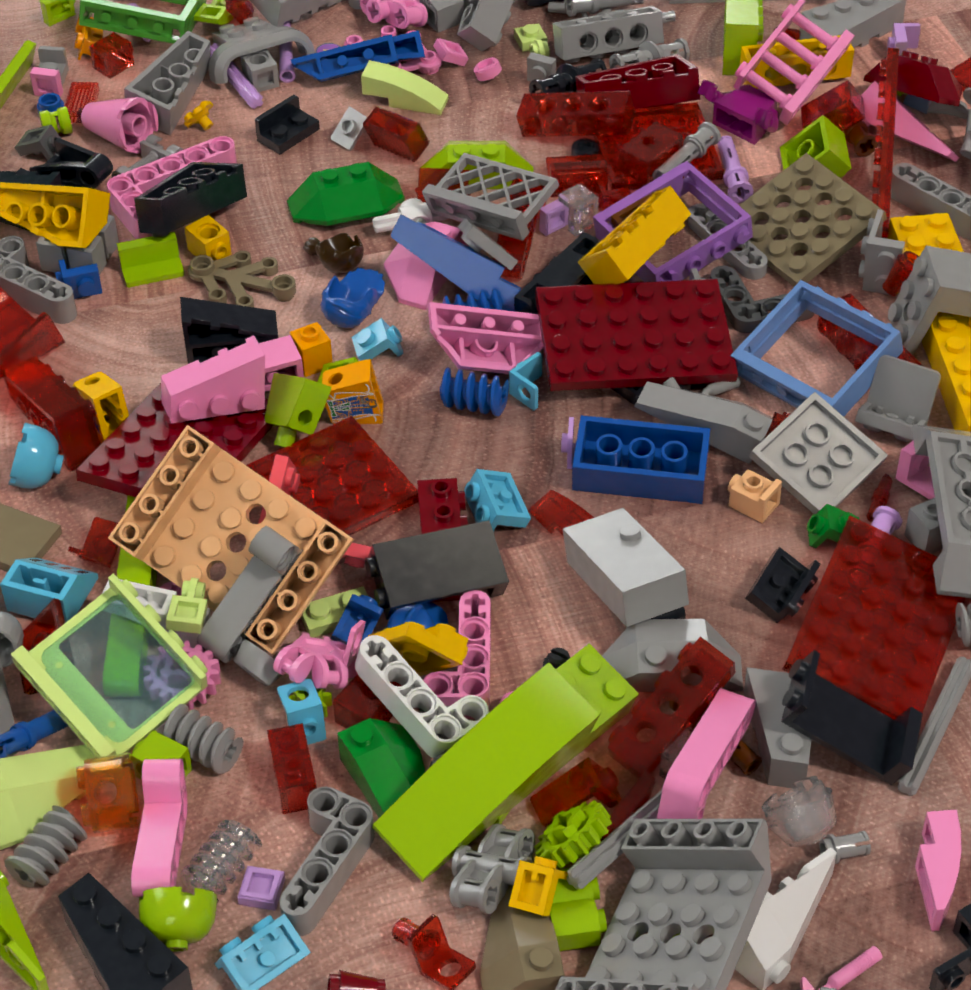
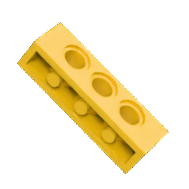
M816 38L796 40L817 56L822 55L824 57L828 52L826 50L827 46ZM776 42L769 51L802 76L804 74L809 76L813 71L809 63L779 42ZM763 44L741 46L740 65L743 61L749 63ZM850 44L849 48L823 80H838L851 77L854 58L852 44ZM763 61L754 69V72L774 86L794 84ZM747 80L743 83L744 85H750L758 89L756 86H754Z

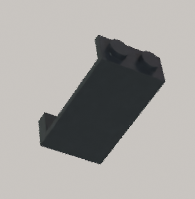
M490 520L372 544L369 556L365 558L367 575L369 578H374L377 587L374 590L375 600L378 602V606L384 609L386 620H389V617L397 608L457 596L468 591L488 589L490 597L503 595L509 583Z
M813 650L803 660L798 659L789 672L791 683L782 700V705L785 706L781 720L782 723L889 785L894 784L913 769L922 712L909 707L896 719H892L817 675L816 670L820 657L818 651Z

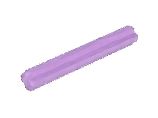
M213 43L210 45V58L213 52L220 46L219 44ZM231 61L227 69L228 81L251 108L261 107L263 105V96L236 64Z

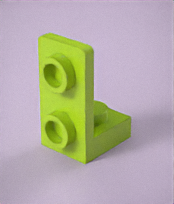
M40 0L44 23L50 27L76 15L74 7L76 0Z

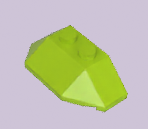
M448 141L421 166L420 189H425L428 184L436 186L463 153L533 172V166L507 141ZM467 164L461 173L476 169L477 167ZM492 172L483 175V178L486 180L498 176L500 173ZM480 177L465 181L464 186L480 182ZM517 178L506 182L508 187L523 182V180ZM460 183L449 186L447 189L461 188ZM499 184L487 189H502L504 187L503 184Z

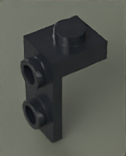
M971 904L958 910L953 928V933L965 945L967 950L933 970L929 985L930 990H944L946 988L947 990H953L965 980L966 976L971 974Z

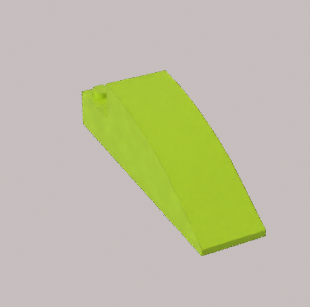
M590 643L557 669L548 662L444 753L373 823L372 828L423 882L448 862L459 846L470 844L493 825L502 814L509 812L626 716L639 693Z

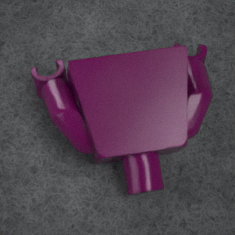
M708 80L702 81L697 93L705 96L709 102L714 104L712 124L754 145L766 132L774 133L777 131L779 124V112L776 110L777 102L763 91L750 85H743L738 90L735 89L722 93L717 90L718 86Z

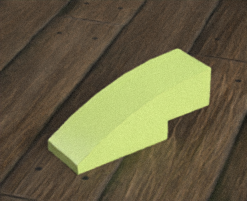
M369 60L361 75L362 94L388 98L389 107L441 115L449 99L447 93L429 81L389 64Z

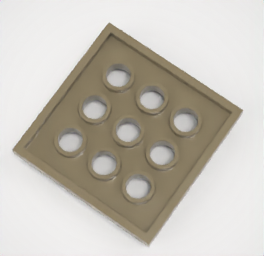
M807 153L739 205L752 219L753 237L749 241L766 255L768 259L767 265L794 287L800 280L808 283L861 241L864 236H867L869 219H875L877 210H882ZM803 185L812 186L809 190H798ZM822 200L832 201L828 205H817ZM782 202L790 203L789 206L785 208L776 207L779 203ZM885 211L883 222L887 220ZM842 215L851 216V218L847 221L837 220V218ZM801 217L809 218V220L805 223L795 222L797 219ZM761 219L768 220V222L764 225L754 224L756 221ZM821 232L829 233L826 238H815ZM777 235H787V238L784 240H774V237ZM798 250L807 251V253L803 256L793 255V253Z

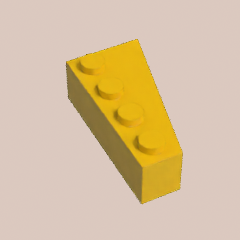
M671 185L658 190L578 261V264L593 284L624 283L656 251L666 244L665 241L670 236L675 235L685 227L683 222L691 213Z

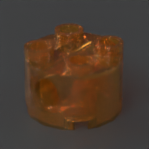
M130 752L87 758L84 760V766L76 767L79 789L86 790L87 803L81 804L83 826L92 827L94 833L140 826L139 817H132V813L139 812V801L134 768L126 767L127 763H132L133 761ZM113 783L116 786L117 795L112 802L105 804L101 800L100 791L106 784Z

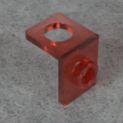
M95 517L83 549L69 546L68 552L82 560L111 568L118 545L108 539L118 523Z

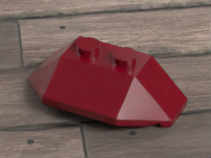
M905 50L902 51V55L890 53L864 76L863 81L869 83L876 81L881 86L952 106H959L963 87L948 67L937 65L938 59L921 56V60H919L918 53Z

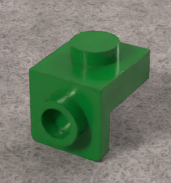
M826 504L816 514H813L807 523L809 546L817 548L827 538L853 550L862 543L859 517L832 505Z

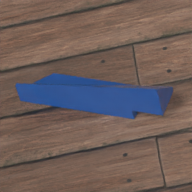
M418 30L397 36H392L391 34L291 59L293 67L298 68L319 82L363 72L369 60L392 65L399 63L398 60L425 58Z

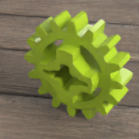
M595 800L589 804L585 801L580 806L571 807L566 812L562 810L552 818L553 822L546 827L547 829L544 831V834L538 837L540 842L534 846L536 849L535 854L539 857L558 861L557 865L560 869L570 862L575 863L577 859L589 854L595 845L601 843L600 839L602 836L608 834L609 830L607 827L612 824L611 816L603 805Z

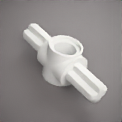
M411 198L404 201L398 207V213L375 217L373 219V228L375 233L391 231L401 214L424 224L450 218L431 213L426 202H422L417 198Z

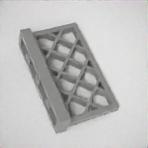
M463 153L436 186L428 184L422 193L428 208L433 214L460 222L466 218L479 228L523 241L529 234L527 224L558 188L559 183L556 178ZM467 164L477 167L476 169L461 173ZM492 172L500 173V175L486 180L483 178V175ZM480 177V182L464 186L465 181ZM517 178L523 180V182L507 187L506 182ZM460 183L461 188L452 191L447 189L449 186ZM503 184L504 188L487 193V188ZM540 185L545 186L543 190L530 193L531 188ZM483 190L484 193L477 197L468 196V194ZM524 190L527 192L525 196L513 200L510 199L512 194ZM503 197L507 199L506 202L500 204L491 202ZM530 203L524 213L514 209Z

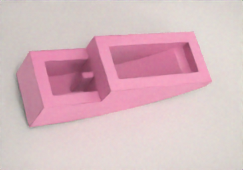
M957 810L927 812L922 836L924 844H921L919 847L915 868L931 931H939L944 922L959 874L961 829Z

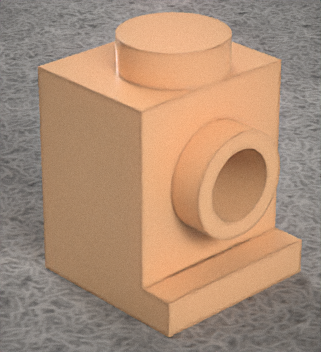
M749 469L742 476L735 474L728 485V491L730 492L729 507L763 523L780 504L782 481L776 479L773 482Z

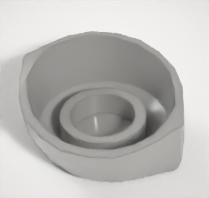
M245 639L242 641L238 652L233 657V661L265 686H270L282 676L274 671L273 664L275 659L250 641Z

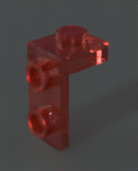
M587 757L531 796L530 801L540 823L547 827L552 824V818L562 810L566 812L572 807L580 806L593 796L611 809L618 805L622 798L617 789L620 782L615 773L609 767L603 768Z

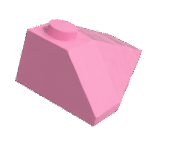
M876 81L852 105L858 112L856 118L864 121L868 127L873 125L883 132L954 162L959 159L940 138L931 133L930 129L915 117L916 115Z

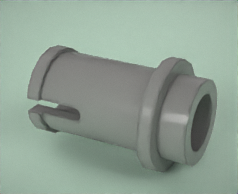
M865 831L837 837L834 834H827L825 839H821L819 842L820 854L829 848L835 850L837 853L834 864H838L840 859L861 855L866 856L871 852V844L855 846V843L869 841L870 839Z

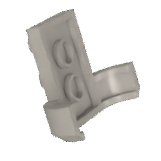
M250 17L243 20L244 24L234 26V24L223 25L219 27V31L212 33L213 42L220 46L213 52L210 58L209 76L210 80L216 84L227 83V69L232 60L290 41L296 43L301 54H314L315 49L309 37L297 29L288 26L276 27L267 21L259 19V17Z

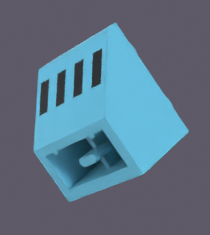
M41 558L16 559L0 583L7 611L63 625L78 613L99 577L98 573Z

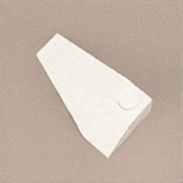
M829 848L805 864L795 881L789 876L783 879L774 895L767 891L735 968L736 971L759 990H765L773 982L776 984L780 983L789 973L793 956L833 874L837 852L832 848Z

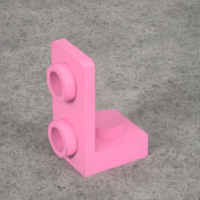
M914 441L901 449L895 479L929 500L935 498L931 470L928 466L929 457L916 455Z

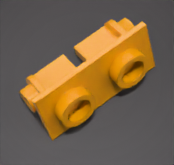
M78 18L75 29L77 36L74 48L78 49V60H81L82 54L98 57L102 53L103 30L79 25Z

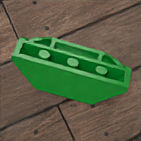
M370 162L312 172L287 199V206L294 223L306 222L314 225L329 226L384 215L398 203L405 201V197L395 177Z

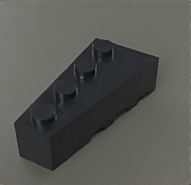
M87 873L58 896L65 922L104 990H193L189 968L90 873Z

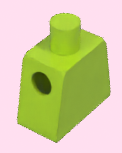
M274 373L265 414L266 423L279 427L274 445L292 450L297 432L312 435L315 432L332 387L303 377Z

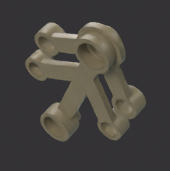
M238 251L234 255L215 261L210 256L199 255L194 257L188 266L189 277L195 281L203 282L208 291L209 301L227 303L226 291L223 288H219L215 279L227 283L236 299V305L254 307L253 297L246 293L243 286L272 292L282 302L290 301L296 294V282L294 277L290 275H278L272 281L252 276L262 273L264 276L276 275L278 273V261L273 257H266L260 262L252 264L251 255L247 251ZM232 266H234V267L236 268V269L230 270V271H229V270H225L226 268H229V267H232Z

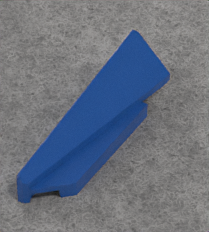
M402 214L399 216L391 232V238L466 293H472L474 299L478 300L480 291H484L487 299H490L492 290H496L502 299L503 310L515 311L514 297L523 288L501 278L505 269L503 264L480 252H476L474 249L424 223L416 222Z

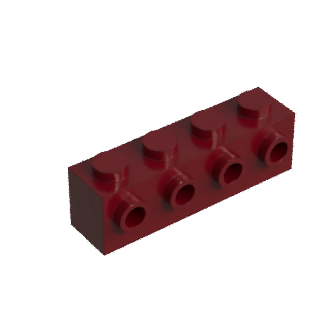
M457 478L417 480L421 534L468 525L467 515H460V511L466 510L465 492L458 491ZM463 594L429 602L460 600Z

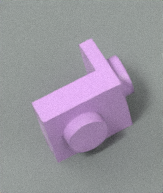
M893 23L892 37H888L887 52L902 55V51H906L907 48H917L921 29L920 24Z

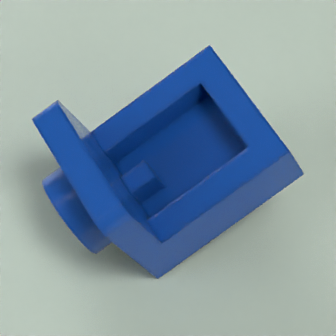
M58 260L60 271L55 272L56 279L72 287L74 299L103 293L97 263L67 269L65 260Z
M352 594L330 639L347 645L351 628L358 621L363 620L366 621L362 642L368 635L372 634L384 609L379 607L378 602L369 596Z

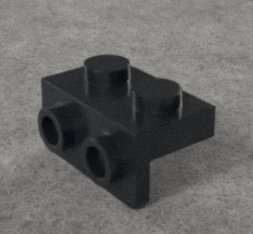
M778 547L772 553L745 599L776 623L780 622L788 614L793 617L804 604V600L801 598L803 593H808L817 582L818 577L815 576V573L820 563L814 560L805 567L782 548Z

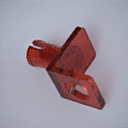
M432 914L420 926L411 922L406 917L400 918L392 928L393 939L411 948L420 974L444 989L455 990L477 968L475 961L449 947L438 916ZM458 963L461 965L459 972L453 976L445 977L440 974L441 969L447 964Z

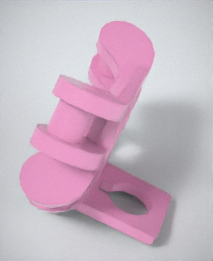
M360 620L351 628L347 645L340 641H331L329 636L323 635L319 639L310 637V634L307 632H301L300 637L296 641L284 647L278 653L273 664L274 671L281 675L287 673L291 681L301 683L312 669V682L315 688L324 689L327 685H333L336 689L345 688L348 678H354L358 675L355 670V662L366 621Z

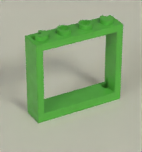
M80 0L79 25L174 44L187 31L192 32L198 22L194 21V15L203 3L206 4L207 0H160L185 5L180 15L106 0ZM173 29L179 30L180 36L173 35Z

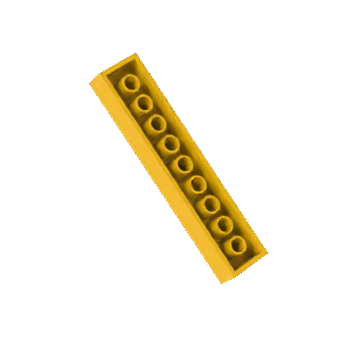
M948 213L890 218L887 239L905 241L901 286L908 279L916 258L920 257L926 245L964 252ZM938 312L922 339V344L931 368L941 374L938 387L954 430L971 432V317Z

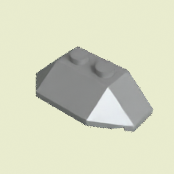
M648 619L627 627L602 655L637 692H676L686 684H692L696 691H719L720 688L728 691H743L741 655L705 619Z

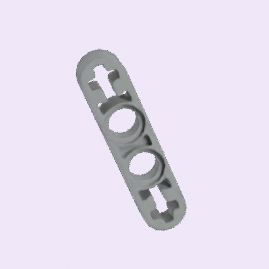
M695 204L688 209L691 215L687 218V224L703 240L711 236L712 232L719 231L727 226L704 204ZM749 240L737 246L743 250H731L723 256L732 267L748 279L757 280L764 277L767 273L768 259L766 255Z

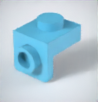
M382 318L351 337L357 358L360 361L373 359L388 348L398 357L404 354L400 343L403 341L401 333L394 325L390 327Z

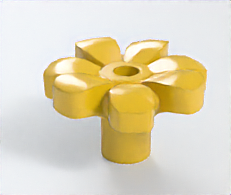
M208 100L202 101L192 112L185 115L184 125L189 128L191 125L199 123L205 131L210 129L214 123L208 118V111L213 107V104Z

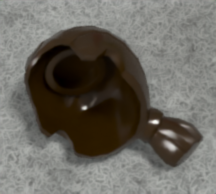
M340 233L322 242L316 237H312L304 244V250L308 254L317 255L322 265L330 272L336 274L352 271L359 265L364 255V247L359 237L355 235L353 241L347 233Z

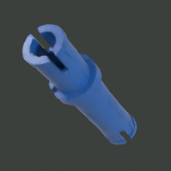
M55 710L29 722H18L10 728V731L0 735V747L3 748L0 750V758H5L18 750L27 751L35 746L37 741L68 727V725Z

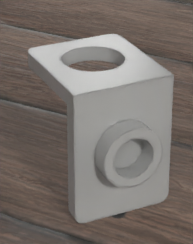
M349 106L331 135V139L351 151L368 123L380 131L383 127Z

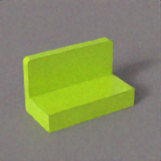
M170 232L169 235L164 237L150 236L116 243L121 270L126 287L128 288L183 277L185 275L179 256L175 232Z

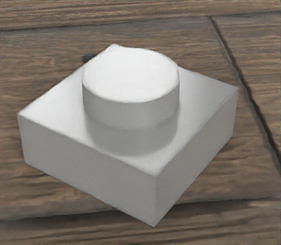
M533 52L527 57L528 81L534 79L543 80L550 75L556 74V58Z

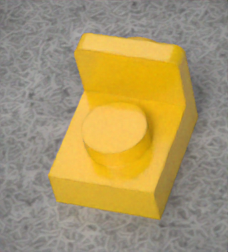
M535 856L534 863L520 860L508 906L549 917L558 879L566 880L568 873L556 869L558 861Z

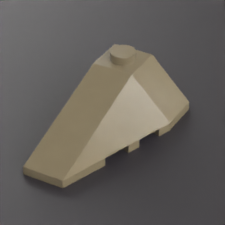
M509 885L506 894L490 916L480 968L482 990H555L560 977L565 976L551 917L550 915L549 917L508 906L513 885Z

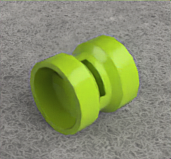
M66 106L59 107L53 112L48 110L39 111L42 127L52 124L57 133L64 135L73 133ZM55 116H57L59 128L57 127Z

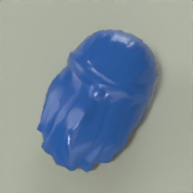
M357 268L353 272L349 271L340 282L337 276H334L322 291L320 306L325 318L340 328L359 326L371 314L372 308L384 293L385 281L382 280L383 274H378V271L372 269Z

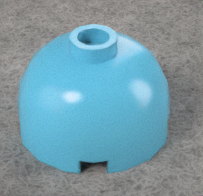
M25 423L21 432L23 433L22 441L18 442L9 485L33 489L48 483L53 473L60 474L64 455L58 454L59 443L49 430Z

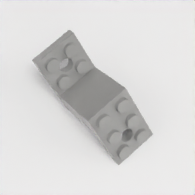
M926 245L920 257L916 258L913 270L908 279L902 283L896 301L890 305L888 310V319L891 321L893 328L901 332L904 350L901 355L913 357L938 312L971 317V253Z

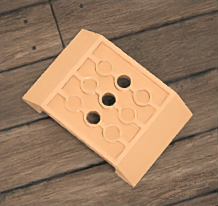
M189 425L182 431L108 537L112 542L135 558L145 562L181 589L184 580L190 581L191 578H199V582L206 584L204 599H207V607L213 611L219 606L254 556L249 552V546L255 535L263 527L269 526L303 551L245 633L248 638L273 655L354 541L352 537L279 489ZM257 506L264 507L266 511L265 519L259 524H252L249 519L250 511ZM237 534H242L246 538L245 548L240 552H232L229 547L231 538ZM218 562L224 563L226 566L225 576L219 581H213L210 577L211 567Z

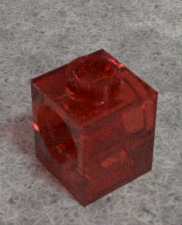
M115 32L89 46L93 68L110 79L135 65L134 49L131 42Z

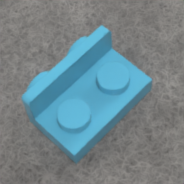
M476 469L464 490L465 499L469 504L475 522L479 523L490 520L493 531L497 525L526 528L531 517L511 473Z
M284 913L276 920L269 915L251 928L254 935L242 942L238 936L219 949L222 956L214 964L218 970L221 968L225 970L237 990H259L311 952Z

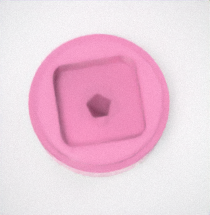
M493 57L480 61L474 67V73L479 81L494 79L502 70L499 60Z

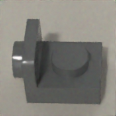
M52 124L27 130L15 146V149L20 156L32 153L37 155L42 152L46 159L49 160L56 153L54 141L57 138L61 139Z

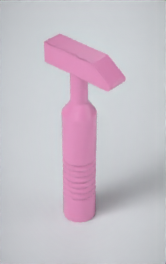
M872 946L829 976L827 983L822 987L841 989L883 958L880 950ZM802 977L800 980L801 990H815L809 981Z

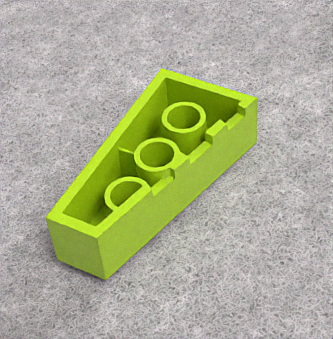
M725 0L722 75L736 76L734 74L740 66L741 46L757 45V42H763V0Z

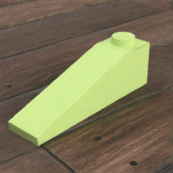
M85 745L0 758V850L24 842V838L29 833H33L34 826L39 822H43V816L48 811H52V806L64 808L74 799H81L113 775L112 767L110 766L106 769Z

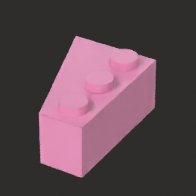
M254 335L245 339L246 343L231 350H227V348L217 351L218 355L201 363L199 360H196L161 376L162 405L171 423L265 409V354Z

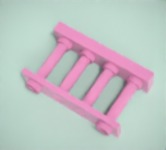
M799 0L795 6L791 3L781 16L783 21L749 63L743 61L734 74L738 77L734 84L735 89L738 90L747 80L780 104L779 107L783 109L779 120L785 125L789 124L849 48L855 36L846 29L840 37L836 35L833 37L800 14L806 0ZM792 22L826 45L827 54L824 57L822 55L817 56L786 34L785 31ZM778 41L809 63L813 71L809 76L806 74L802 76L769 51ZM763 61L793 82L798 90L794 95L790 93L786 95L754 72V69Z

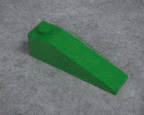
M368 718L337 733L340 760L379 818L426 772L421 750L401 724Z

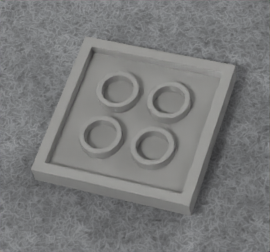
M816 392L810 395L762 440L749 455L775 480H781L782 486L813 514H816L826 504L837 508L888 456L887 453Z

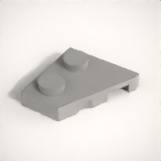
M464 218L459 224L458 228L463 232L461 238L476 252L479 253L483 249L510 271L517 264L518 260L507 253L505 249L469 220Z

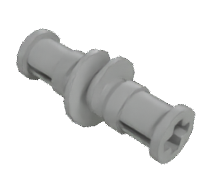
M683 38L676 39L674 43L656 45L652 41H644L638 50L624 55H611L609 66L611 69L615 68L616 65L625 66V63L634 64L675 54L688 61L690 50L688 43Z

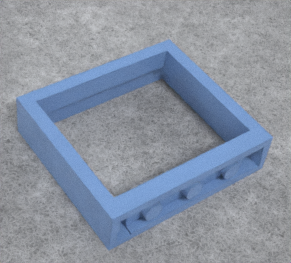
M800 280L730 356L736 361L738 376L795 408H798L810 395L816 392L842 416H845L871 387L880 357L889 355L897 358L904 350L901 332L893 328L892 324H885L874 318L869 312L865 310L860 311L850 306L844 299L835 298L825 293L820 287H814ZM806 309L878 346L874 353L833 398L761 360L763 355Z

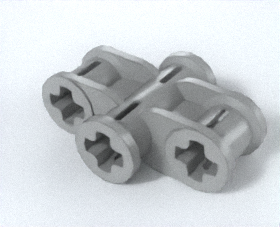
M497 823L490 827L488 833L481 841L478 851H473L467 845L459 846L453 855L451 866L452 874L454 875L449 895L452 906L460 909L465 906L479 908L481 912L486 914L493 913L506 894L508 886L514 885L519 861L534 863L531 858L535 849V835L533 831L527 828H523L520 831L506 829L504 825Z

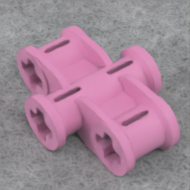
M360 0L361 10L372 23H378L385 19L390 25L399 29H405L408 25L422 27L428 19L427 9L420 3V0Z

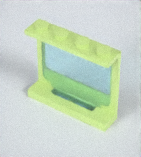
M114 573L108 577L110 585L108 590L28 652L21 645L11 653L17 669L106 769L135 747L139 741L146 738L152 730L157 729L163 724L175 707L179 704H187L208 687L206 676L208 670L203 662L196 655L190 658L182 649L185 645L181 638L173 630L167 632L159 624L162 620L154 608L149 604L144 607L136 598L139 595L133 585L126 579L121 582Z

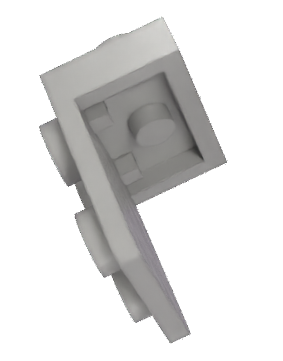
M878 209L875 219H869L867 236H864L862 240L861 254H865V260H861L859 277L863 278L862 290L898 296L901 287L905 241L882 238L884 210Z
M889 355L881 356L874 373L867 402L858 409L855 421L862 423L864 428L875 432L883 430L894 434L893 436L898 440L911 442L913 440V425L927 426L941 374L936 370Z

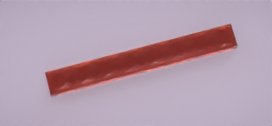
M888 48L886 59L880 60L879 76H884V81H879L878 98H883V103H878L876 120H881V125L876 126L875 142L880 143V148L875 147L873 165H879L878 171L874 170L872 188H877V194L872 193L871 201L886 212L887 220L883 222L882 238L886 239L889 232L899 62L898 48Z

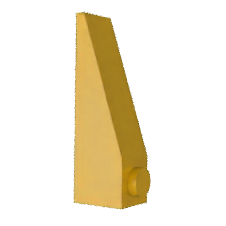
M0 182V216L30 230V232L48 239L57 246L86 249L107 224L110 193L86 187Z

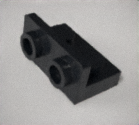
M294 94L255 119L257 141L279 155L320 129L319 120L300 109L299 97Z

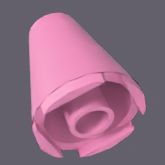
M141 97L90 102L85 105L81 113L82 124L87 130L130 153H141L140 142L146 140L149 135L153 134V131H158L159 124L156 108L151 102Z

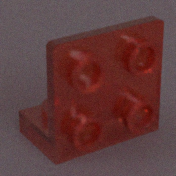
M602 155L546 158L547 175L556 178L559 183L558 188L550 197L565 198L569 196L608 194L609 167L608 161L603 160Z

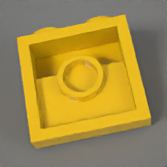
M409 621L368 635H378L388 640L419 676L462 665L468 652V638L457 633L456 629L448 624L440 623L425 629L423 625Z

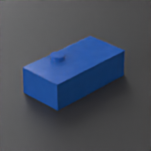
M581 415L572 466V490L702 504L711 428Z

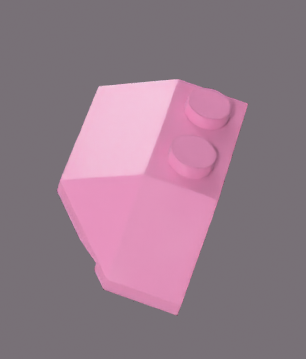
M435 221L426 223V225L468 246L461 238L463 232L459 228ZM399 243L384 262V269L396 293L398 302L427 310L429 302L433 301L447 280L446 277Z
M429 302L428 304L430 333L458 369L509 374V371L515 368L518 363L525 361L543 349L538 314Z

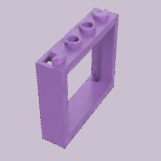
M685 161L593 216L596 237L601 241L615 229L611 224V215L650 193L671 185L679 197L690 192L727 224L721 230L658 268L647 260L635 272L644 282L681 281L690 276V269L697 268L699 271L753 237L751 216L688 161Z

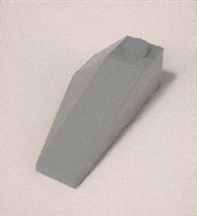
M648 381L634 406L668 424L711 428L710 445L748 464L752 461L749 457L751 451L764 440L772 422L771 416L742 402Z

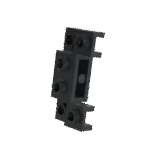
M583 232L562 253L554 257L549 265L540 273H537L532 281L514 297V310L538 314L535 297L536 287L594 285L578 264V261L599 243L597 238Z

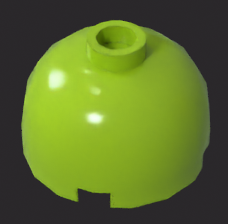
M182 887L147 889L143 891V897H139V920L172 952H184L188 950V944L201 941L210 932L215 921L217 894L201 888H194V895L182 892Z

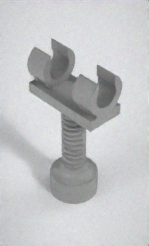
M151 134L146 140L140 142L141 156L144 158L129 168L120 166L112 172L111 177L113 178L182 151L183 148L172 144L165 151L163 150L164 146L157 144L162 138Z

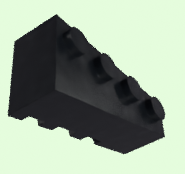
M191 162L135 198L140 233H151L153 237H164L180 227L246 198L247 191L243 164Z

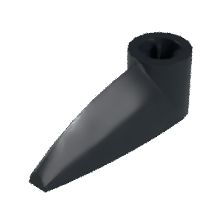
M95 153L86 162H53L30 167L29 170L38 171L39 175H50L52 172H60L62 185L95 189L112 173L113 165L107 156Z

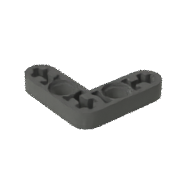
M718 266L710 274V279H718L727 318L733 328L741 333H752L769 314L767 311L773 310L787 295L783 294L754 301L738 273L733 268ZM729 297H739V298H741L742 300H741V301H730V300H728L727 298H729ZM806 309L795 322L808 320L815 313Z

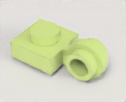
M539 23L514 28V38L522 52L530 51V53L533 52L549 57L548 38Z
M191 578L190 581L184 580L181 596L172 595L166 617V630L201 634L207 612V599H204L206 584L199 582V578Z

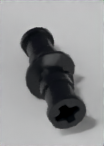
M595 58L584 66L574 67L568 63L562 64L557 68L556 74L550 75L543 80L534 79L530 82L529 92L531 98L537 104H542L546 99L553 96L561 95L566 100L571 99L573 95L577 96L575 76L588 74L589 72L593 73L600 68L607 70L606 65L600 58Z

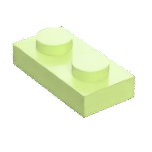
M364 586L311 601L301 616L310 637L314 638L334 632L352 594L368 596Z

